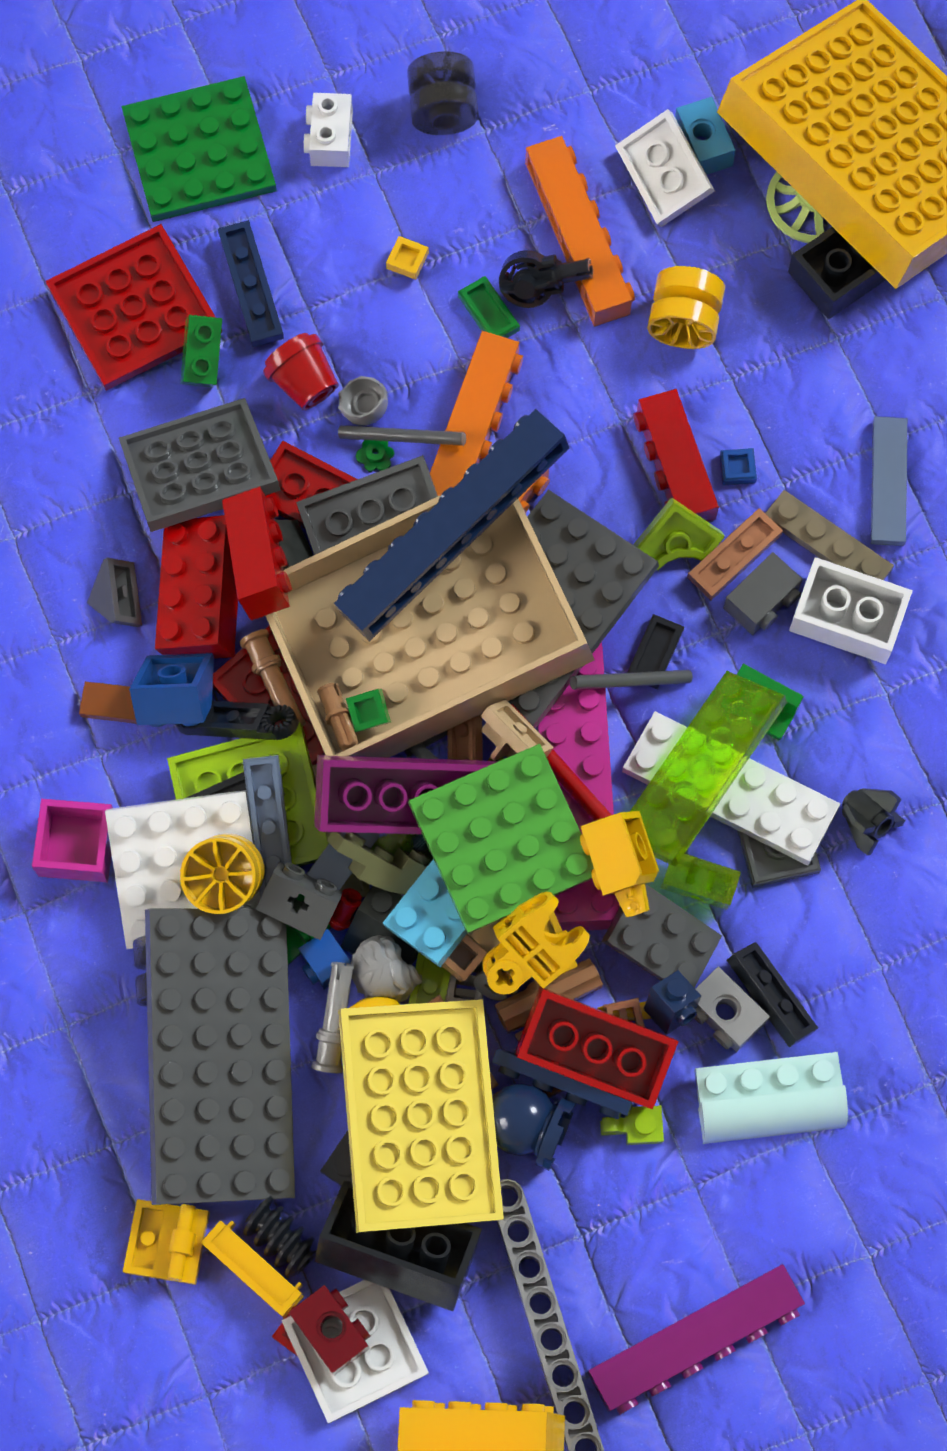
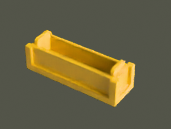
M220 1220L201 1243L285 1319L289 1311L296 1307L304 1298L299 1291L303 1284L298 1282L294 1287L232 1231L236 1225L233 1221L226 1225Z

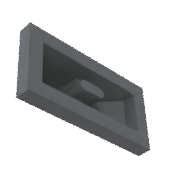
M113 558L104 559L88 598L87 604L111 623L133 627L142 625L134 562Z

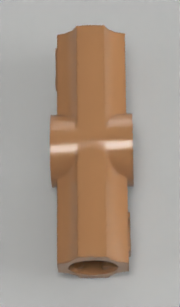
M589 958L578 963V967L558 976L545 989L573 1000H578L602 988L603 983L595 965ZM536 980L531 982L526 987L527 989L494 1005L498 1018L508 1034L525 1026L539 987H541Z

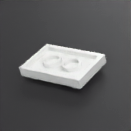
M668 109L615 145L655 222L660 227H663L715 191L676 118Z

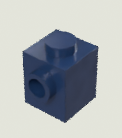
M677 970L651 987L644 1011L667 1035L679 1026L687 1025L697 1015L696 1008L701 995L681 972Z

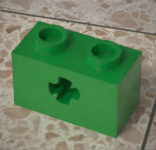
M188 315L186 317L180 384L211 388L217 385L222 318Z

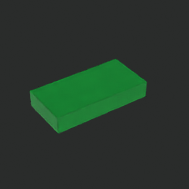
M486 276L458 291V298L481 331L505 338L520 331L519 323Z

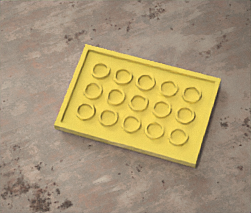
M483 999L344 1008L338 1010L356 1233L504 1220Z

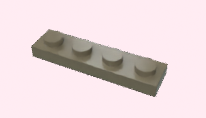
M785 490L782 491L765 513L783 530L785 535L822 560L881 580H885L894 567L889 561Z

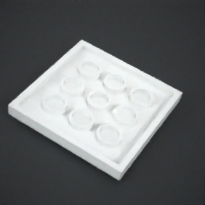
M246 790L105 810L126 949L146 947V909H198L187 899L180 882L181 865L191 848L212 836L223 833L240 835L253 843ZM259 891L250 901L238 909H256L260 901Z

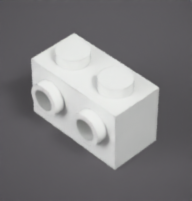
M313 93L312 105L306 106V125H311L310 134H304V153L310 154L311 166L349 167L353 117L351 94Z

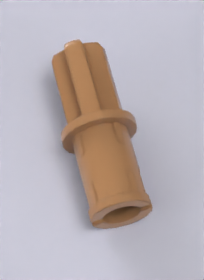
M328 683L321 686L317 693L325 709V722L327 725L332 726L340 749L344 751L357 745L358 739L350 721L349 709L344 703L339 685L337 683Z

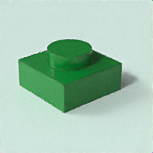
M378 688L346 698L355 732L391 723L382 689Z

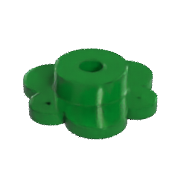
M364 440L362 448L356 452L357 461L364 464L365 469L369 472L375 469L382 471L390 468V459L394 457V450L388 447V441Z

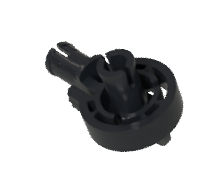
M531 250L515 252L505 260L499 275L500 292L509 302L523 308L540 306L551 295L563 293L564 283L593 279V266H589L592 263L591 259L586 258L562 263V261L557 259L556 255L544 256Z

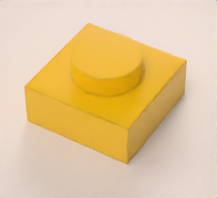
M398 236L386 261V269L416 280L429 254V247Z

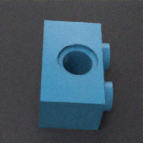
M713 97L678 107L675 113V118L706 175L732 167L736 151L724 122L717 113L718 109ZM698 136H703V137H705V138H707V139H706V140H699V139H697L696 137H698Z

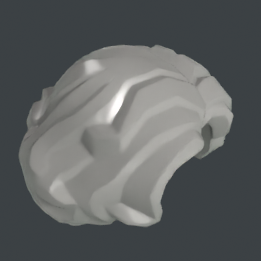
M372 936L363 941L352 955L350 963L354 965L352 980L356 985L357 991L364 994L365 998L389 997L401 1003L408 998L417 985L422 983V975L418 974L414 966L402 960L401 948L390 936Z

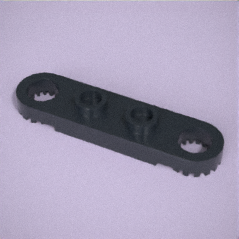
M212 701L211 709L204 723L194 726L175 725L185 735L282 740L291 736L296 731L299 720L294 710L290 706L287 707V705L282 707L281 705L270 706L265 703ZM286 719V722H283V726L282 724H279L280 727L275 725L279 720Z

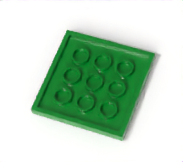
M245 76L121 106L152 222L277 191Z

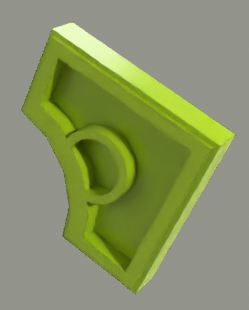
M671 497L633 545L658 561V571L667 562L678 558H695L702 561L719 545L725 535L721 530Z

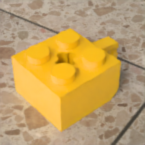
M640 811L620 812L580 826L583 833L580 835L581 846L585 854L591 857L594 867L591 870V875L596 888L601 890L603 895L615 894L626 918L649 911L645 884L654 882L659 868Z

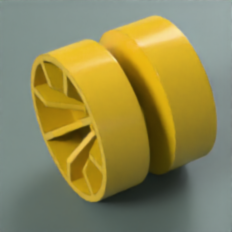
M674 266L660 271L653 295L655 302L651 306L647 326L649 334L661 343L684 349H701L712 345L717 335L718 313L721 311L725 292L724 282L715 274L696 267Z
M231 833L212 836L196 844L186 854L180 869L182 890L187 899L204 912L211 914L232 912L250 901L258 893L264 879V862L259 850L248 839Z

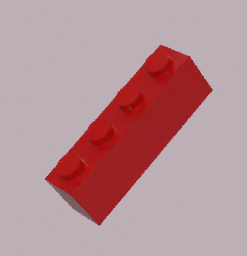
M677 389L639 399L637 412L633 413L634 422L638 432H644L647 441L644 442L645 454L649 462L654 461L657 469L654 472V478L658 490H664L667 501L664 502V505L672 497L707 522L716 520L719 506Z
M260 486L222 500L237 597L246 614L252 621L290 607L288 592L292 591V587L287 573L283 570V567L287 566V559L282 547L279 546V542L283 541V536L278 523L274 519L279 516L275 501L272 497L267 498Z

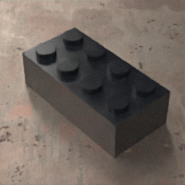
M833 227L793 253L788 273L828 320L886 280Z
M344 1180L320 1234L314 1262L454 1311L473 1261L482 1229L463 1223L356 1233L352 1182Z

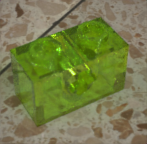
M673 850L660 888L727 910L731 905L741 872Z

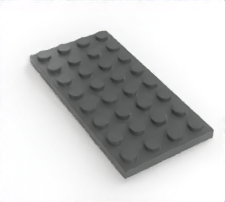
M192 908L146 909L145 937L152 1205L263 1200L269 1196H272L274 1199L295 1198L286 924L256 909H236L225 914H211Z

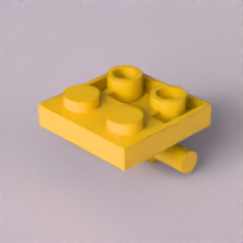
M137 1199L123 1273L196 1285L204 1246L201 1241L206 1235L210 1212L208 1210L196 1209V1206L181 1204V1206L171 1204L152 1205V1201Z

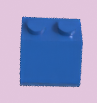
M213 653L146 656L129 689L137 725L161 727L166 724L194 726L204 723L212 706Z

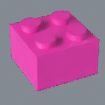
M41 799L32 868L38 877L108 883L112 854L105 810L113 808L112 805Z

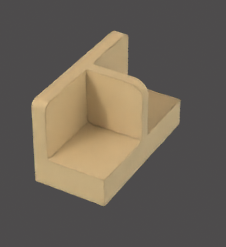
M507 700L488 706L481 715L486 722L482 727V732L496 746L490 755L494 761L505 756L508 758L538 744L541 745L547 758L554 748Z

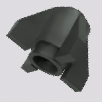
M866 788L859 789L858 791L853 790L842 802V815L846 818L856 846L866 855L872 854L878 843V838L884 836L891 827L903 826L906 821L895 812L901 798L893 791Z

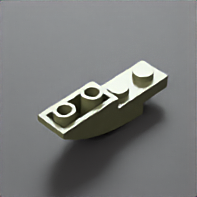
M331 832L327 839L337 852L353 860L348 868L358 879L393 893L405 895L427 868L431 860L416 849H412L408 853L398 847L394 855L378 845L373 850L364 845L366 840L357 833Z

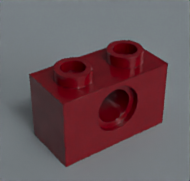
M323 1285L290 1310L289 1314L335 1376L370 1349L366 1340L371 1336L358 1318L351 1322L343 1310L349 1307L339 1291L335 1288L330 1292ZM330 1318H337L343 1324L342 1332L336 1338H327L322 1333L324 1322Z

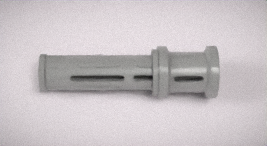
M343 962L331 963L332 969L323 1028H319V1031L316 1032V1038L319 1040L316 1061H313L311 1068L317 1071L327 1073L343 1072L338 1010L348 1006L354 965L349 963L347 965H344L345 963Z

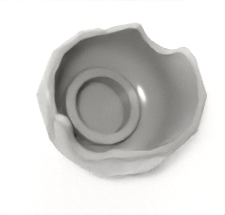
M360 376L350 380L338 393V409L353 424L367 426L376 423L384 416L387 410V390L375 378Z

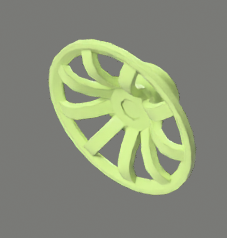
M776 172L767 189L766 203L769 215L777 228L785 235L794 240L809 243L824 233L823 217L792 186L780 183L779 181L782 176ZM775 191L785 195H796L791 201L775 206ZM802 206L797 219L791 227L780 217V215ZM810 212H814L816 235L798 232Z

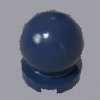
M524 1084L505 1086L492 1097L497 1146L508 1154L518 1156L534 1153L537 1156L535 1165L549 1171L555 1161L553 1156L557 1145H562L573 1116L572 1110H574L576 1103L561 1098L558 1105H553L547 1094L535 1086Z

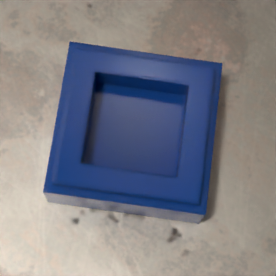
M754 448L720 451L723 485L756 483L757 474Z

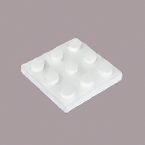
M363 1280L339 1293L349 1305L343 1311L350 1321L353 1322L358 1318L371 1337L366 1340L370 1349L335 1376L294 1319L289 1316L281 1320L328 1424L429 1374L390 1289L367 1280ZM330 1318L324 1322L322 1333L327 1338H336L341 1334L343 1324L337 1318Z

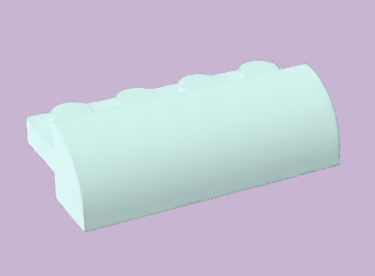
M838 1052L695 1068L694 1070L703 1144L837 1129L847 1126L846 1087L842 1082Z

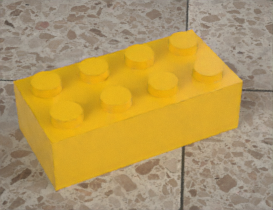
M412 1400V1408L400 1407L398 1451H564L565 1416L555 1414L554 1407L545 1406L544 1404H522V1411H517V1405L486 1402L485 1410H481V1404L449 1401L448 1409H445V1403Z

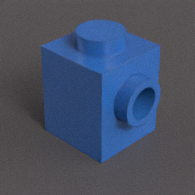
M329 929L325 930L321 940L313 938L298 948L302 959L306 963V965L301 967L313 985L319 982L324 990L329 987L331 963L343 962L345 963L344 965L351 963Z

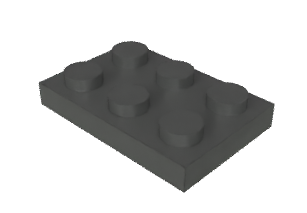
M645 884L650 910L626 918L620 906L602 942L660 981L679 970L695 988L722 935Z

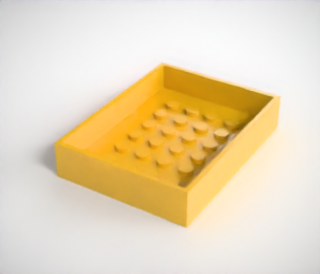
M868 0L854 1L730 79L717 113L895 289L947 254V76Z

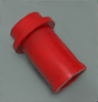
M347 888L342 891L343 894L328 923L335 930L341 931L349 928L354 918V913L362 903V896L354 889Z

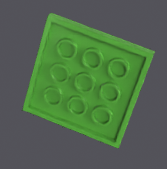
M540 744L408 801L467 934L503 919L511 914L520 904L540 893L551 892L553 895H557L592 879L591 870L594 867L591 857L583 851L580 842V835L582 834Z

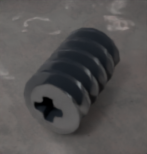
M269 1196L248 1216L245 1221L247 1224L243 1234L249 1237L257 1233L254 1245L260 1247L267 1244L264 1255L268 1258L278 1253L274 1265L280 1268L288 1264L285 1276L291 1278L304 1270L315 1258L317 1250H311L315 1238L312 1236L302 1241L300 1238L305 1228L301 1226L292 1231L290 1227L294 1217L290 1216L281 1220L280 1216L284 1207L280 1206L271 1210L269 1207L274 1198Z

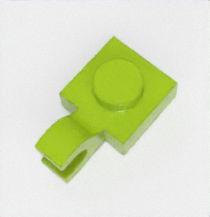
M661 1105L654 1106L653 1110L644 1106L632 1107L630 1115H625V1118H602L600 1121L601 1136L626 1134L627 1145L663 1143Z

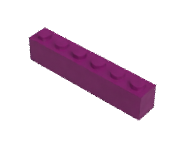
M782 1264L591 1368L587 1373L608 1413L616 1409L620 1415L639 1404L636 1400V1397L649 1391L653 1397L671 1387L668 1379L679 1373L686 1379L704 1369L701 1361L713 1355L716 1361L735 1352L733 1344L739 1340L746 1338L748 1343H751L766 1335L768 1332L765 1326L778 1320L782 1326L800 1316L797 1308L805 1303Z

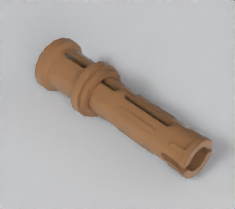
M261 629L246 635L240 640V645L247 650L253 663L252 671L257 676H261L274 706H290L294 710L299 723L304 726L306 724L305 719H303L279 668L281 666V658L279 655H275L268 641V630Z

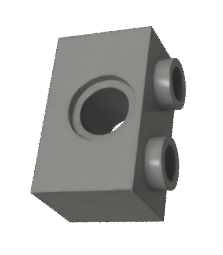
M719 966L696 988L701 998L696 1008L697 1015L694 1019L700 1024L706 1022L715 1031L713 1034L714 1038L727 1050L731 1047L737 1053L766 1024L770 1017ZM721 1004L729 1005L734 1011V1017L729 1020L721 1019L716 1013V1007Z

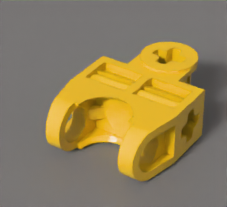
M551 892L540 893L523 902L511 914L505 916L493 926L495 935L500 943L487 952L483 958L482 967L488 985L494 992L503 995L511 994L531 977L544 989L566 971L586 948L590 935L582 926L575 927L569 932L565 930L557 934L545 931L546 924L550 920L549 916L554 912L559 903L558 899Z

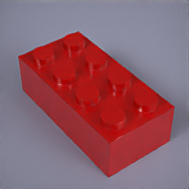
M225 516L193 518L164 528L155 650L162 655L213 653L214 659L234 657L238 597Z
M539 987L514 1055L519 1059L653 1110L679 1041Z

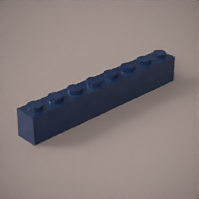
M537 409L530 415L522 416L514 425L513 431L504 440L499 439L491 446L488 455L479 464L471 465L466 470L463 479L454 488L450 487L445 490L440 496L438 503L429 512L426 511L420 514L415 520L413 527L404 536L394 539L389 545L388 551L379 560H374L368 564L363 571V575L354 584L346 586L339 593L338 600L334 602V605L341 615L370 642L570 449L565 435Z

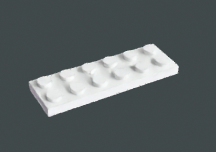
M656 711L641 734L622 771L809 866L840 807V803Z

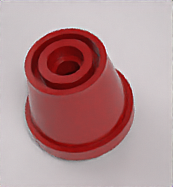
M302 333L291 338L266 359V367L263 370V374L268 381L275 382L302 410H308L329 397L339 386L322 350L323 343L317 334L309 335L308 333Z

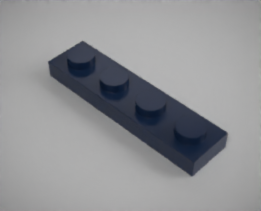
M249 220L218 228L219 237L252 347L284 339Z
M498 1048L492 1062L500 1065L498 1072L515 1079H519L520 1074L533 1078V1086L551 1093L553 1088L556 1087L567 1092L566 1099L583 1106L586 1105L587 1100L601 1105L599 1112L612 1118L619 1119L621 1114L630 1115L634 1102L519 1059L514 1053L505 1049Z

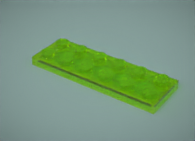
M729 671L725 672L630 810V812L640 811L655 858L674 867L677 866L786 705L785 695Z

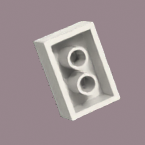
M815 557L789 631L886 664L893 650L913 590Z

